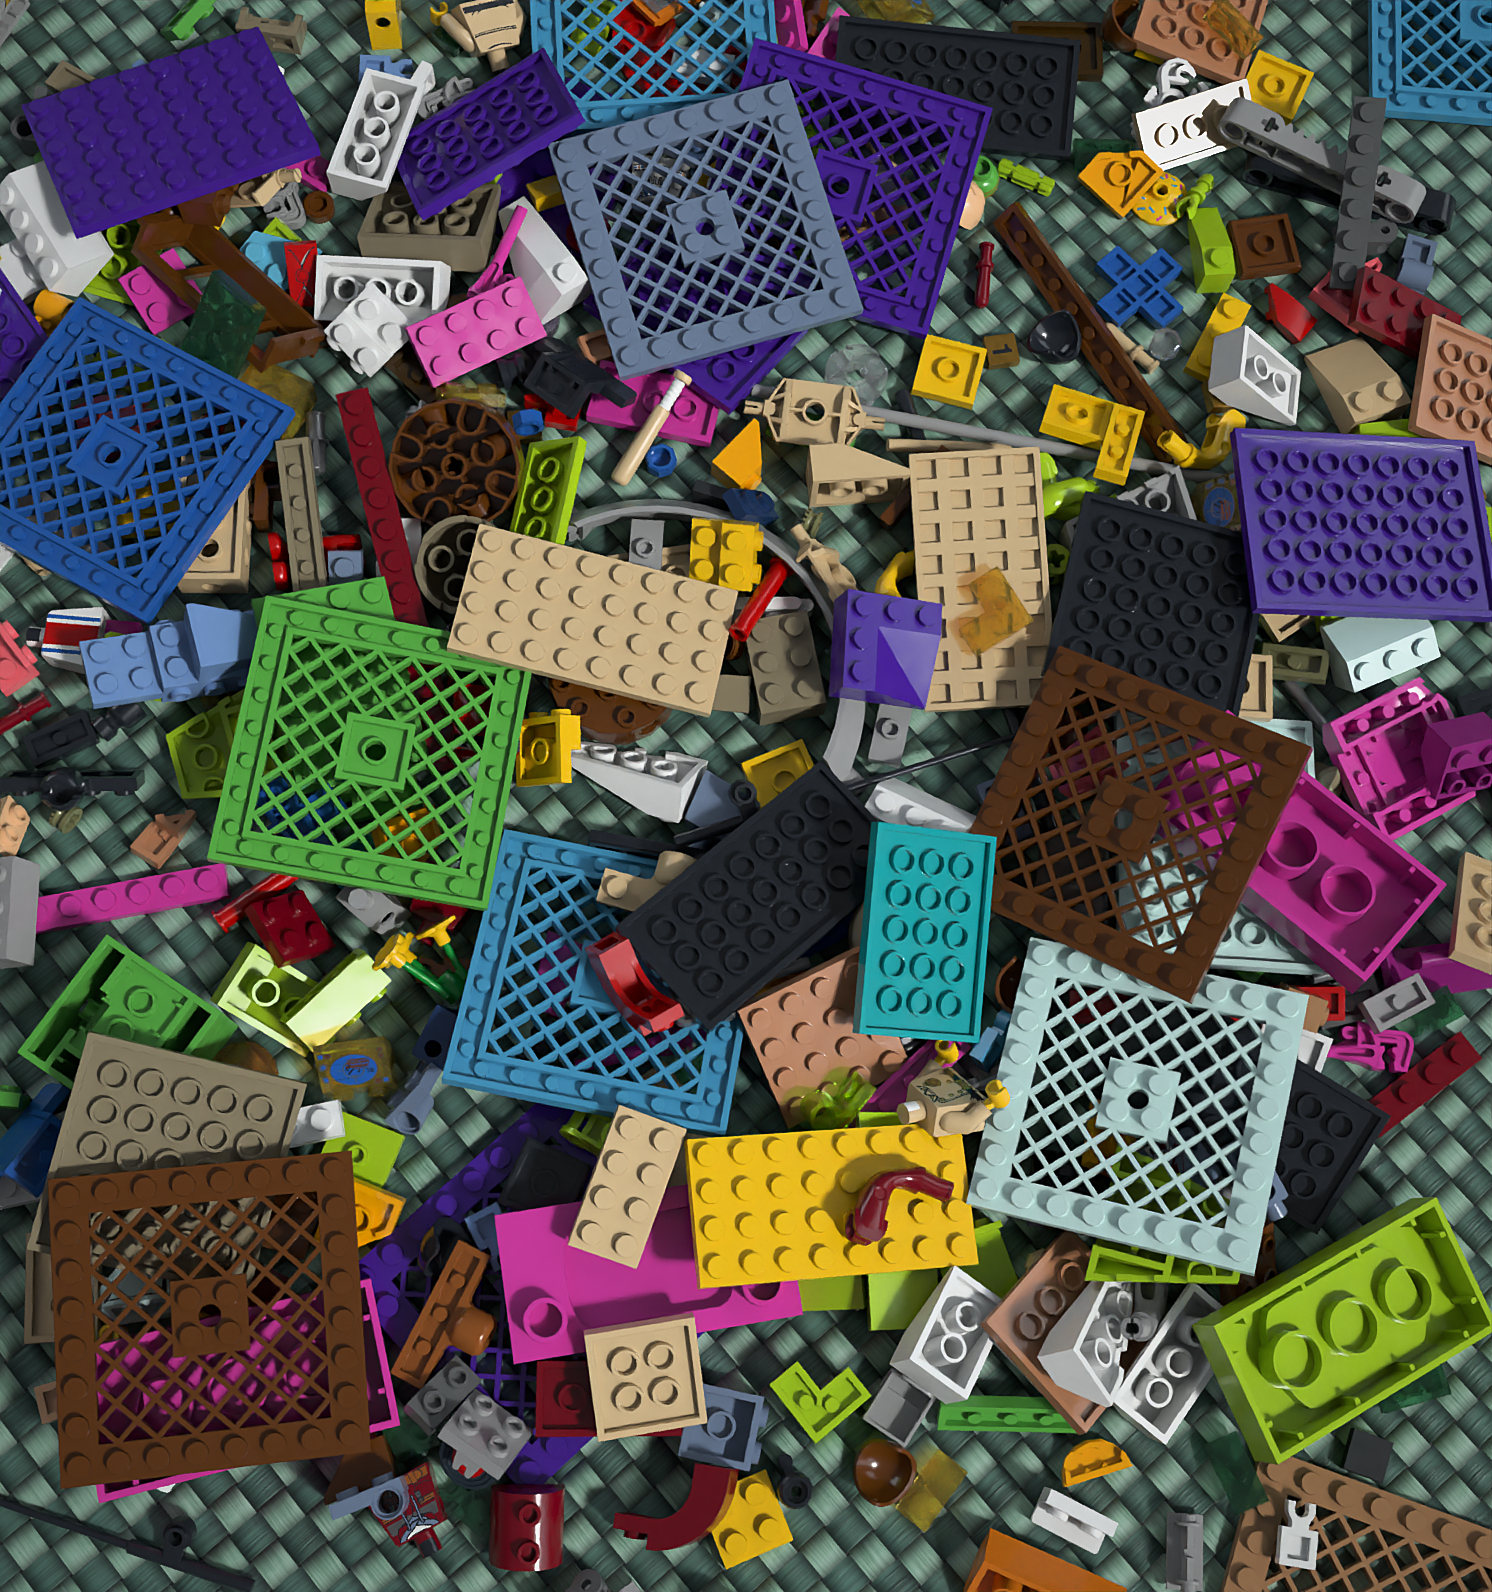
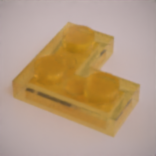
M998 566L969 583L971 591L985 612L960 627L959 632L976 658L1033 623V619Z

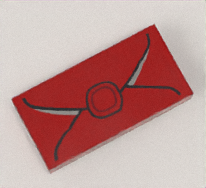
M316 240L283 243L290 297L301 307L315 306L316 261L318 255Z

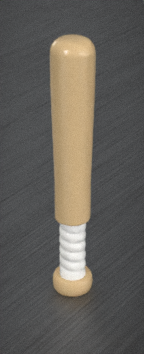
M678 369L674 372L673 377L675 379L666 391L663 399L659 404L655 405L613 470L611 478L614 482L621 486H626L630 482L668 418L669 411L679 393H681L685 385L689 386L692 382V378Z

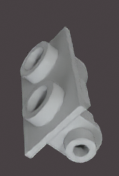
M1167 1512L1166 1589L1181 1590V1592H1203L1202 1514Z

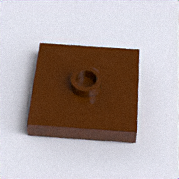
M1288 213L1228 221L1226 230L1232 244L1239 281L1299 273L1302 266Z

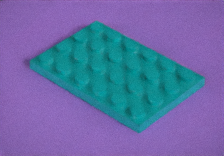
M871 822L852 1033L979 1043L997 837L886 822Z

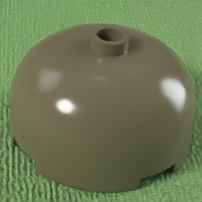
M458 515L446 518L430 528L421 540L422 544L418 551L417 562L415 563V575L418 585L424 596L433 605L451 614H456L479 523L498 528L478 517ZM474 528V529H466V530H464V531H462V532H454V531L459 530V529Z

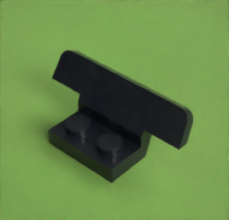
M539 339L535 344L534 348L542 354L523 385L566 416L574 419L590 392L594 394L600 393L620 408L635 403L637 393L560 339Z

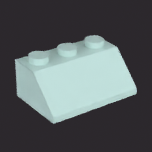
M1341 617L1319 626L1325 650H1330L1329 665L1335 686L1354 693L1441 657L1434 628L1429 620Z

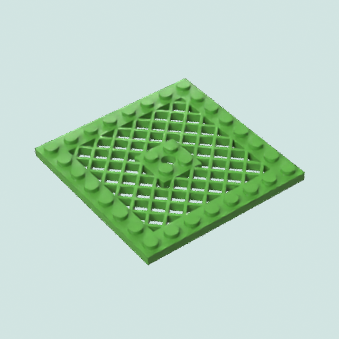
M266 596L207 860L209 862L487 911L531 673L447 652V645L451 634L449 631ZM294 638L301 640L296 644L292 645ZM318 643L336 647L324 653ZM311 645L318 658L304 666L296 653ZM352 650L370 654L359 660ZM345 652L353 664L338 673L330 660ZM386 656L403 659V661L392 666ZM290 657L298 670L285 678ZM378 658L387 671L372 679L364 666ZM420 663L438 667L426 673ZM324 664L332 677L317 685L309 673ZM412 665L420 675V678L406 686L398 673ZM454 670L470 672L471 674L460 680ZM358 671L366 684L352 692L343 679ZM446 671L454 684L440 692L432 679ZM487 676L496 678L495 686L492 684V682L489 680ZM304 677L311 690L296 698L289 685ZM392 677L400 691L386 699L378 685ZM479 678L488 691L474 699L465 686ZM338 684L346 696L331 705L323 692ZM426 684L434 697L420 705L411 692ZM283 690L291 703L278 710ZM372 690L380 703L365 711L357 698ZM459 690L468 703L454 712L446 698ZM317 696L326 709L310 718L302 705ZM406 697L414 710L400 718L391 705ZM492 697L489 717H487L479 705ZM352 703L358 713L348 712L345 724L337 711ZM439 703L448 716L434 725L425 711ZM297 709L305 722L290 731L281 718ZM385 709L392 720L374 716ZM473 709L482 723L468 731L459 718ZM331 715L339 729L324 737L316 724ZM420 716L428 729L415 737L417 725L408 722ZM276 722L284 735L271 743ZM453 722L462 736L448 744L439 730ZM311 729L318 742L303 750L295 737ZM486 729L481 750L473 737ZM433 735L442 748L427 757L419 743ZM343 736L338 757L329 744ZM467 741L476 755L461 763L453 750ZM290 742L298 755L282 764L274 750ZM377 744L385 749L386 754L381 760L374 761L367 757L365 753L367 748ZM324 748L332 762L317 770L309 757ZM413 748L421 762L408 770ZM447 754L456 768L441 776L432 763ZM269 755L277 768L264 775ZM303 761L312 774L296 784L288 770ZM480 761L475 783L467 769ZM427 768L436 781L421 790L412 776ZM336 769L335 781L344 783L331 790L323 776ZM282 774L291 788L275 797L267 783ZM461 774L469 788L455 796L446 782ZM317 781L326 794L310 804L301 790ZM407 781L415 794L400 803L393 792L403 793L405 782ZM358 785L377 788L378 790L366 797ZM351 787L360 801L345 810L336 796ZM441 787L449 801L435 809L426 795ZM262 788L270 801L256 809L260 789ZM386 793L395 807L379 816L371 802ZM474 793L469 816L460 802ZM296 794L305 808L289 817L281 803ZM331 800L340 814L324 824L315 810ZM420 800L429 814L414 823L405 809ZM454 806L463 818V821L449 829L440 815ZM275 807L284 821L268 831L259 817ZM366 807L374 821L359 830L350 816ZM400 813L409 827L394 836L385 822ZM310 814L319 827L303 837L294 823ZM434 819L443 834L428 842L419 829ZM345 820L354 834L338 843L329 830ZM253 821L262 833L251 831ZM289 827L297 839L276 835ZM380 827L388 841L373 850L364 836ZM467 827L464 848H462L454 834ZM324 833L332 846L311 841ZM414 833L423 847L408 856L398 842ZM448 839L457 854L442 862L433 848ZM359 840L366 852L347 849L346 847ZM393 846L401 858L380 854ZM428 853L436 865L415 860ZM461 859L460 869L450 867Z

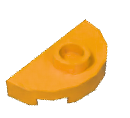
M1102 1439L1084 1440L1073 1446L1064 1458L1061 1469L1062 1487L1081 1483L1133 1465L1127 1454L1114 1443Z

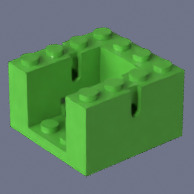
M106 935L17 1053L72 1090L89 1031L214 1060L238 1025L218 1009L109 935ZM88 1000L85 1009L79 1012L81 1005Z

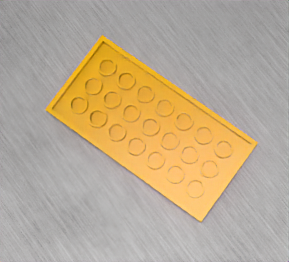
M918 1124L699 1138L684 1141L697 1289L979 1264L971 1205L966 1204L969 1185L962 1134L934 1137L930 1136ZM919 1165L925 1167L926 1172L954 1183L952 1195L945 1203L920 1192L913 1194L903 1189H894L890 1196L885 1220L889 1221L888 1227L882 1239L872 1242L867 1246L859 1245L846 1239L845 1224L849 1212L854 1209L857 1198L867 1181L878 1172Z

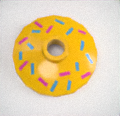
M1164 172L1131 210L1139 220L1149 225L1166 226L1174 224L1181 219L1177 217L1175 206L1181 199L1187 197L1186 187L1177 177Z

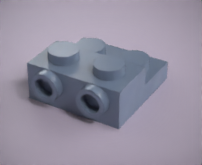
M703 1384L708 1423L683 1428L678 1456L750 1471L751 1464L758 1465L762 1443L757 1442L756 1437L758 1427L765 1428L769 1406L763 1404L764 1397Z

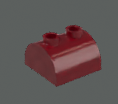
M565 1484L491 1485L488 1557L490 1565L510 1571H541L552 1569L562 1564Z

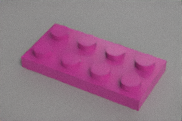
M521 276L404 328L431 388L437 387L547 336Z
M601 360L599 367L619 380L614 362ZM653 372L621 381L637 393L635 403L620 408L600 393H592L586 419L588 422L639 432L653 408L663 399L675 378L673 375ZM685 385L671 407L670 414L658 432L657 437L710 448L720 408L690 386Z

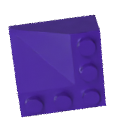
M847 589L834 600L829 696L919 710L925 709L941 638L942 604Z

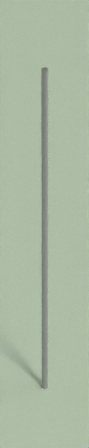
M756 384L752 389V396L769 399L776 388ZM861 404L863 412H867L866 416L885 417V422L1018 448L1039 447L1040 452L1097 463L1100 453L1096 449ZM812 405V406H810L811 408H816V409H821V410H823V409H822L820 406H818V405ZM1133 457L1130 469L1163 475L1177 465ZM1180 467L1184 480L1204 484L1213 482L1214 486L1237 490L1236 484L1231 486L1229 475ZM1220 477L1225 478L1223 485H1220L1221 483L1218 480L1221 479Z

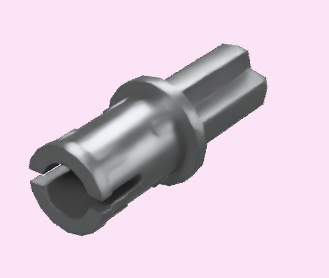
M309 411L305 414L306 437H309L311 440L315 476L324 474L326 471V448L329 445L328 439L325 438L326 415L321 411Z

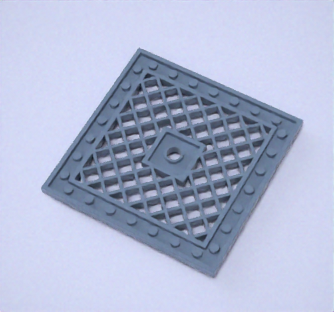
M788 79L552 142L548 146L550 158L620 381L863 313V306ZM746 127L742 135L733 131ZM753 128L767 135L762 145L748 139ZM715 136L712 143L704 140V138ZM722 137L737 143L732 153L717 147ZM772 139H773V142H774V145H775L777 154H776L775 152H773V151L767 149V147L769 146V144H770V142H771ZM685 144L682 151L674 148V146ZM693 145L707 151L701 162L687 155ZM742 147L756 153L751 164L737 157ZM655 152L652 159L643 156L644 154ZM663 153L677 159L671 170L658 164ZM712 155L726 161L721 172L707 165ZM762 157L776 164L771 174L757 167ZM625 160L621 168L613 164ZM633 161L646 167L641 178L628 172ZM682 163L696 169L691 180L677 173ZM732 165L746 172L741 182L727 176ZM781 167L783 169L786 182L776 177ZM595 168L590 176L589 169ZM603 169L616 175L611 186L597 180ZM652 171L666 178L661 188L647 182ZM702 173L716 180L711 190L697 184ZM752 175L766 182L761 192L746 186ZM622 179L636 186L630 196L617 190ZM672 181L686 188L680 199L666 192ZM722 183L736 190L731 200H729L726 189L718 191ZM771 185L785 192L780 203L766 196ZM595 189L605 193L600 205ZM642 189L655 196L650 207L636 200ZM691 192L700 195V197L687 200ZM741 193L755 200L750 211L736 204ZM790 196L796 211L785 206ZM611 198L625 204L620 215L606 209ZM661 200L670 204L666 205L665 211L667 216L656 211ZM761 204L775 211L770 221L756 215ZM631 208L645 214L640 225L626 219ZM734 214L745 219L740 229ZM780 214L795 221L789 232L775 225ZM604 218L614 222L609 234ZM651 218L665 225L659 236L645 229ZM751 222L765 229L759 240L745 233ZM700 223H709L714 228V231L709 235H701L697 232L696 227ZM800 225L805 240L795 235ZM621 226L634 233L629 244L615 238ZM670 229L672 230L676 245L665 240ZM770 232L784 239L779 250L765 244ZM640 237L654 243L649 254L634 248ZM743 242L754 248L749 258L739 254L744 252ZM790 243L804 250L799 261L784 254ZM612 246L624 252L618 263ZM660 247L674 254L668 265L654 258ZM760 251L774 258L769 269L754 262ZM809 253L815 269L804 264ZM630 255L644 262L638 273L624 267ZM679 258H681L684 269L692 267L688 275L674 269ZM723 258L718 267L709 263L710 261ZM729 260L744 266L738 277L724 270ZM779 261L794 268L789 279L774 272ZM649 266L663 272L658 283L644 277ZM699 268L713 274L708 286L694 279ZM749 270L763 276L758 288L744 281ZM799 272L814 279L808 290L794 283ZM621 275L633 281L627 292ZM669 276L683 283L677 294L663 287ZM719 278L733 285L728 296L713 289ZM769 280L784 287L778 298L763 291ZM818 283H820L821 290L814 291ZM639 284L653 291L647 303L633 296ZM689 286L703 293L698 304L683 298ZM739 288L753 295L748 306L733 300ZM789 290L799 295L784 300ZM658 295L672 301L667 313L653 306ZM708 297L723 304L717 315L703 308ZM758 299L768 303L767 305L754 308ZM630 304L642 310L636 321ZM678 305L693 312L687 323L673 317ZM728 307L738 311V313L724 316ZM648 313L662 320L656 332L642 325ZM698 315L708 320L693 325ZM668 324L677 328L676 330L663 333ZM640 334L648 338L641 339Z

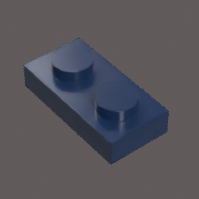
M730 488L722 495L734 518L738 521L759 522L761 525H771L779 519L774 510V501L763 491Z

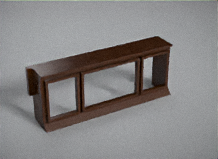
M167 212L149 214L137 219L141 227L131 253L261 374L274 364L306 356L314 358L321 342L327 340L328 335L324 332L325 328L214 226L184 223L181 214L170 216ZM185 246L204 266L175 271L155 251ZM216 275L265 321L236 327L187 281ZM275 330L281 335L271 338L265 353L248 338Z

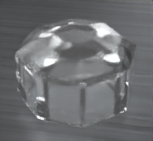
M1165 327L1155 331L1149 344V349L1153 357L1167 361L1176 357L1182 340L1177 331Z

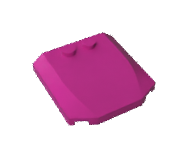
M1421 677L1411 679L1323 725V744L1333 765L1340 772V780L1354 810L1392 841L1476 796L1475 791L1434 800L1431 796L1420 753L1421 745L1428 724L1454 719V715L1447 700L1439 693L1433 694L1422 684L1425 681Z

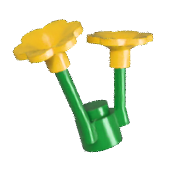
M455 915L442 919L415 936L417 940L424 937H434L438 946L443 947L456 970L454 973L448 968L438 978L417 961V956L409 950L414 937L412 932L407 933L405 937L400 933L396 934V936H391L385 946L377 953L372 969L374 971L384 967L387 969L392 964L398 969L402 967L452 1005L463 995L466 984L465 979L468 976V971L462 966L449 943L451 939L446 932L449 923L456 919Z

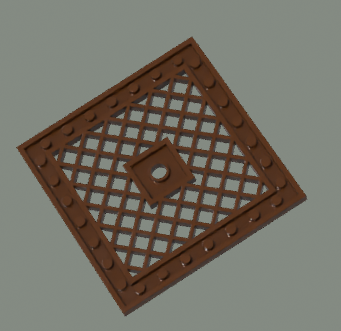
M1059 645L969 831L971 834L997 837L995 867L998 875H993L991 911L1192 1004L1310 758L1313 748ZM1077 691L1084 693L1082 695L1075 697ZM1096 699L1114 707L1100 712ZM1090 701L1095 714L1078 720L1073 707ZM1068 712L1072 723L1060 728ZM1127 712L1140 716L1144 720L1131 724ZM1121 713L1125 727L1108 733L1104 720ZM1098 722L1103 736L1086 742L1081 729ZM1157 724L1176 732L1162 737ZM1152 726L1157 740L1139 746L1134 733ZM1075 731L1080 745L1063 751L1059 737ZM1129 735L1134 749L1116 755L1111 741ZM1189 737L1208 745L1193 750ZM1183 739L1188 753L1170 759L1165 745ZM1054 742L1057 754L1045 758ZM1106 744L1111 758L1094 764L1089 750ZM1160 748L1165 762L1147 768L1142 754ZM1220 750L1237 756L1240 759L1225 764ZM1215 752L1220 766L1202 773L1197 758ZM1083 753L1088 767L1071 773L1067 759ZM1137 757L1142 771L1124 777L1120 763ZM1192 761L1197 775L1179 782L1174 767ZM1061 762L1065 776L1049 781L1044 768ZM1253 763L1262 767L1259 776L1256 774ZM1247 765L1253 780L1234 786L1229 771ZM1114 766L1118 779L1106 774L1101 784L1097 772ZM1168 770L1173 784L1155 790L1150 776ZM1039 772L1043 784L1031 788ZM1091 774L1096 789L1079 795L1074 781ZM1224 774L1229 789L1210 795L1205 781ZM1145 779L1150 793L1130 784ZM1068 783L1073 797L1056 803L1052 789ZM1200 783L1205 798L1187 804L1182 789ZM1252 789L1242 808L1237 794ZM1046 792L1050 806L1034 812L1030 798ZM1176 792L1181 807L1168 811L1171 803L1161 797ZM1232 796L1237 812L1219 818L1214 803ZM1095 798L1086 815L1082 802ZM1024 803L1028 815L1016 819ZM1076 805L1081 819L1064 826L1060 811ZM1208 805L1214 820L1196 827L1190 812ZM1128 811L1132 813L1133 821L1129 827L1125 829L1116 827L1115 818L1120 812ZM1054 814L1058 828L1042 834L1037 820ZM1185 814L1190 829L1172 836L1167 821ZM1237 820L1227 839L1222 825ZM1031 822L1036 837L1019 842L1015 828ZM1162 824L1167 838L1153 843ZM1217 828L1222 843L1204 849L1199 834ZM1080 829L1077 837L1086 841V843L1072 848L1067 833ZM1008 834H1010L1013 845L1001 850ZM1061 836L1066 850L1049 856L1045 842ZM1193 837L1199 852L1181 858L1175 843ZM1039 845L1043 859L1027 865L1022 850ZM1170 845L1175 861L1157 867L1152 852ZM1098 847L1117 855V857L1103 861ZM1092 849L1097 864L1080 870L1075 855ZM1222 852L1212 871L1207 857ZM1016 853L1021 867L1005 873L1000 859ZM1147 855L1151 870L1134 876L1129 861L1142 866ZM1069 858L1074 873L1057 878L1053 864ZM1202 859L1207 875L1189 881L1184 865ZM1123 863L1128 878L1111 884L1106 869ZM1046 867L1051 881L1035 887L1030 872ZM1178 868L1183 884L1166 890L1160 874ZM1100 872L1105 887L1088 893L1083 878ZM1024 875L1028 889L1009 880ZM1155 877L1160 892L1142 898L1137 883ZM1077 880L1082 895L1065 901L1060 886ZM1206 884L1197 903L1192 888ZM1131 885L1136 901L1119 907L1114 891ZM1054 889L1059 903L1039 894ZM1187 891L1192 907L1174 913L1169 897ZM1108 894L1113 909L1096 915L1091 900ZM1163 899L1168 915L1151 921L1146 905ZM1085 903L1090 918L1070 908ZM1139 908L1145 924L1127 930L1122 914ZM1192 915L1182 934L1177 920ZM1116 917L1121 932L1100 922ZM1171 922L1177 938L1159 944L1154 928ZM1148 931L1153 946L1132 936ZM1176 947L1173 955L1164 952L1165 950Z
M352 1151L48 1179L60 1489L371 1452ZM317 1191L318 1205L303 1192ZM294 1193L281 1209L266 1197ZM257 1197L244 1212L240 1211L229 1201L231 1199ZM298 1197L314 1209L301 1226L285 1213ZM218 1201L206 1216L190 1204ZM260 1201L277 1213L264 1229L247 1217ZM223 1204L239 1217L226 1233L210 1221ZM180 1205L168 1220L152 1208ZM142 1208L129 1224L114 1212ZM185 1208L201 1221L188 1237L172 1225ZM103 1212L91 1226L90 1213ZM147 1212L162 1224V1227L150 1240H147L134 1229L135 1225ZM317 1215H319L320 1242L305 1230ZM108 1216L124 1228L111 1244L95 1232ZM280 1218L297 1230L284 1246L268 1234ZM243 1221L259 1234L246 1250L230 1238ZM205 1225L221 1238L208 1254L192 1241ZM167 1229L183 1242L170 1257L166 1256L154 1245ZM128 1233L144 1245L132 1261H129L115 1249ZM300 1234L316 1246V1249L304 1263L288 1251V1248ZM91 1238L105 1249L94 1264L92 1263ZM263 1238L279 1251L266 1267L250 1255ZM225 1242L241 1255L228 1271L212 1258ZM187 1246L203 1259L190 1275L174 1262ZM148 1250L164 1262L152 1278L135 1266ZM320 1251L322 1279L307 1267ZM110 1254L125 1266V1269L113 1282L97 1270ZM282 1255L299 1268L286 1284L269 1271ZM245 1259L261 1271L249 1287L247 1286V1273L233 1274ZM207 1263L222 1275L194 1278ZM168 1267L184 1279L169 1282L170 1294L155 1283ZM130 1271L146 1283L133 1300L117 1287ZM302 1272L318 1284L306 1300L289 1288ZM93 1276L107 1287L95 1303ZM264 1276L281 1288L268 1305L252 1292ZM150 1288L166 1300L154 1316H151L137 1304ZM322 1289L325 1317L310 1305ZM112 1292L127 1304V1307L115 1320L98 1308ZM284 1293H287L301 1305L288 1322L272 1309ZM248 1297L263 1309L251 1325L249 1322ZM213 1304L220 1309L221 1319L218 1324L207 1326L201 1322L199 1314L205 1305ZM170 1305L172 1332L157 1321ZM132 1309L148 1322L135 1338L119 1325ZM305 1309L321 1322L308 1338L292 1326ZM267 1313L283 1326L271 1342H268L254 1330ZM95 1315L109 1326L97 1341ZM152 1326L168 1339L155 1355L139 1342ZM324 1327L326 1330L327 1355L312 1343ZM113 1330L129 1343L117 1359L100 1346ZM287 1330L303 1343L290 1359L274 1347ZM250 1335L265 1347L253 1363H250L237 1352L251 1349ZM171 1344H173V1358L188 1357L176 1372L159 1359ZM307 1347L323 1360L310 1376L295 1364V1361ZM133 1348L150 1360L137 1376L121 1364L122 1360ZM269 1351L285 1364L273 1380L256 1368ZM227 1352L214 1368L199 1356ZM96 1353L110 1364V1367L99 1379L97 1377ZM231 1356L247 1368L234 1385L218 1372ZM192 1360L209 1373L196 1389L179 1376ZM327 1364L329 1392L315 1381V1378ZM153 1365L170 1377L158 1393L141 1381ZM115 1369L131 1382L118 1398L102 1385ZM289 1369L305 1381L293 1397L277 1385ZM251 1373L267 1385L255 1401H252L238 1389ZM213 1377L229 1390L216 1406L200 1393ZM174 1381L190 1394L178 1410L161 1398ZM135 1386L152 1399L139 1415L122 1402ZM309 1386L325 1398L313 1414L297 1402ZM271 1390L287 1402L275 1418L258 1406ZM98 1392L112 1403L100 1419ZM233 1394L249 1407L236 1423L220 1410ZM194 1399L210 1411V1414L198 1428L182 1415ZM155 1403L172 1416L159 1432L143 1419ZM330 1403L331 1416L318 1417ZM291 1407L306 1418L279 1422ZM116 1408L133 1421L120 1437L104 1424ZM253 1411L267 1422V1424L241 1426ZM214 1416L229 1427L202 1431ZM176 1420L190 1431V1433L164 1435ZM137 1425L151 1436L125 1440ZM100 1431L112 1442L100 1443Z

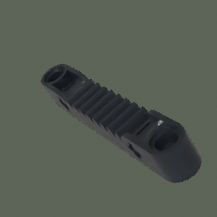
M1248 151L1242 173V178L1246 183L1339 210V194ZM1425 187L1426 196L1414 219L1410 223L1395 222V224L1428 235H1444L1450 230L1456 200L1448 193ZM1372 211L1371 219L1387 218Z

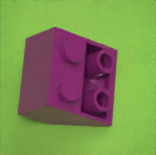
M1484 712L1428 724L1420 753L1430 793L1434 800L1491 787L1492 719Z

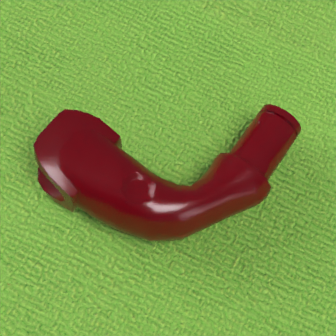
M919 1165L878 1172L867 1181L857 1198L854 1209L849 1212L845 1224L846 1239L863 1246L882 1239L888 1227L889 1221L885 1220L890 1196L894 1189H903L913 1194L920 1192L945 1203L952 1195L954 1183L926 1172V1168Z

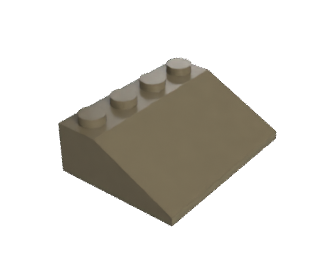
M391 181L387 192L373 197L357 235L362 257L441 261L450 266L451 271L484 272L493 254L501 195L500 184H483L471 191L465 198L458 199L445 207L437 215H433L423 221L416 211L404 182Z

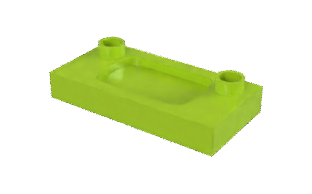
M1437 1197L1411 1198L1197 1321L1192 1326L1254 1460L1278 1465L1492 1333V1313Z

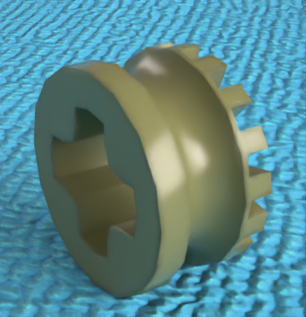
M808 507L803 517L804 523L802 522L801 524L809 537L814 539L821 525L824 513L819 512L815 514L813 509Z
M76 806L71 810L52 812V816L49 817V824L53 827L59 826V831L64 834L69 833L80 821L83 810Z

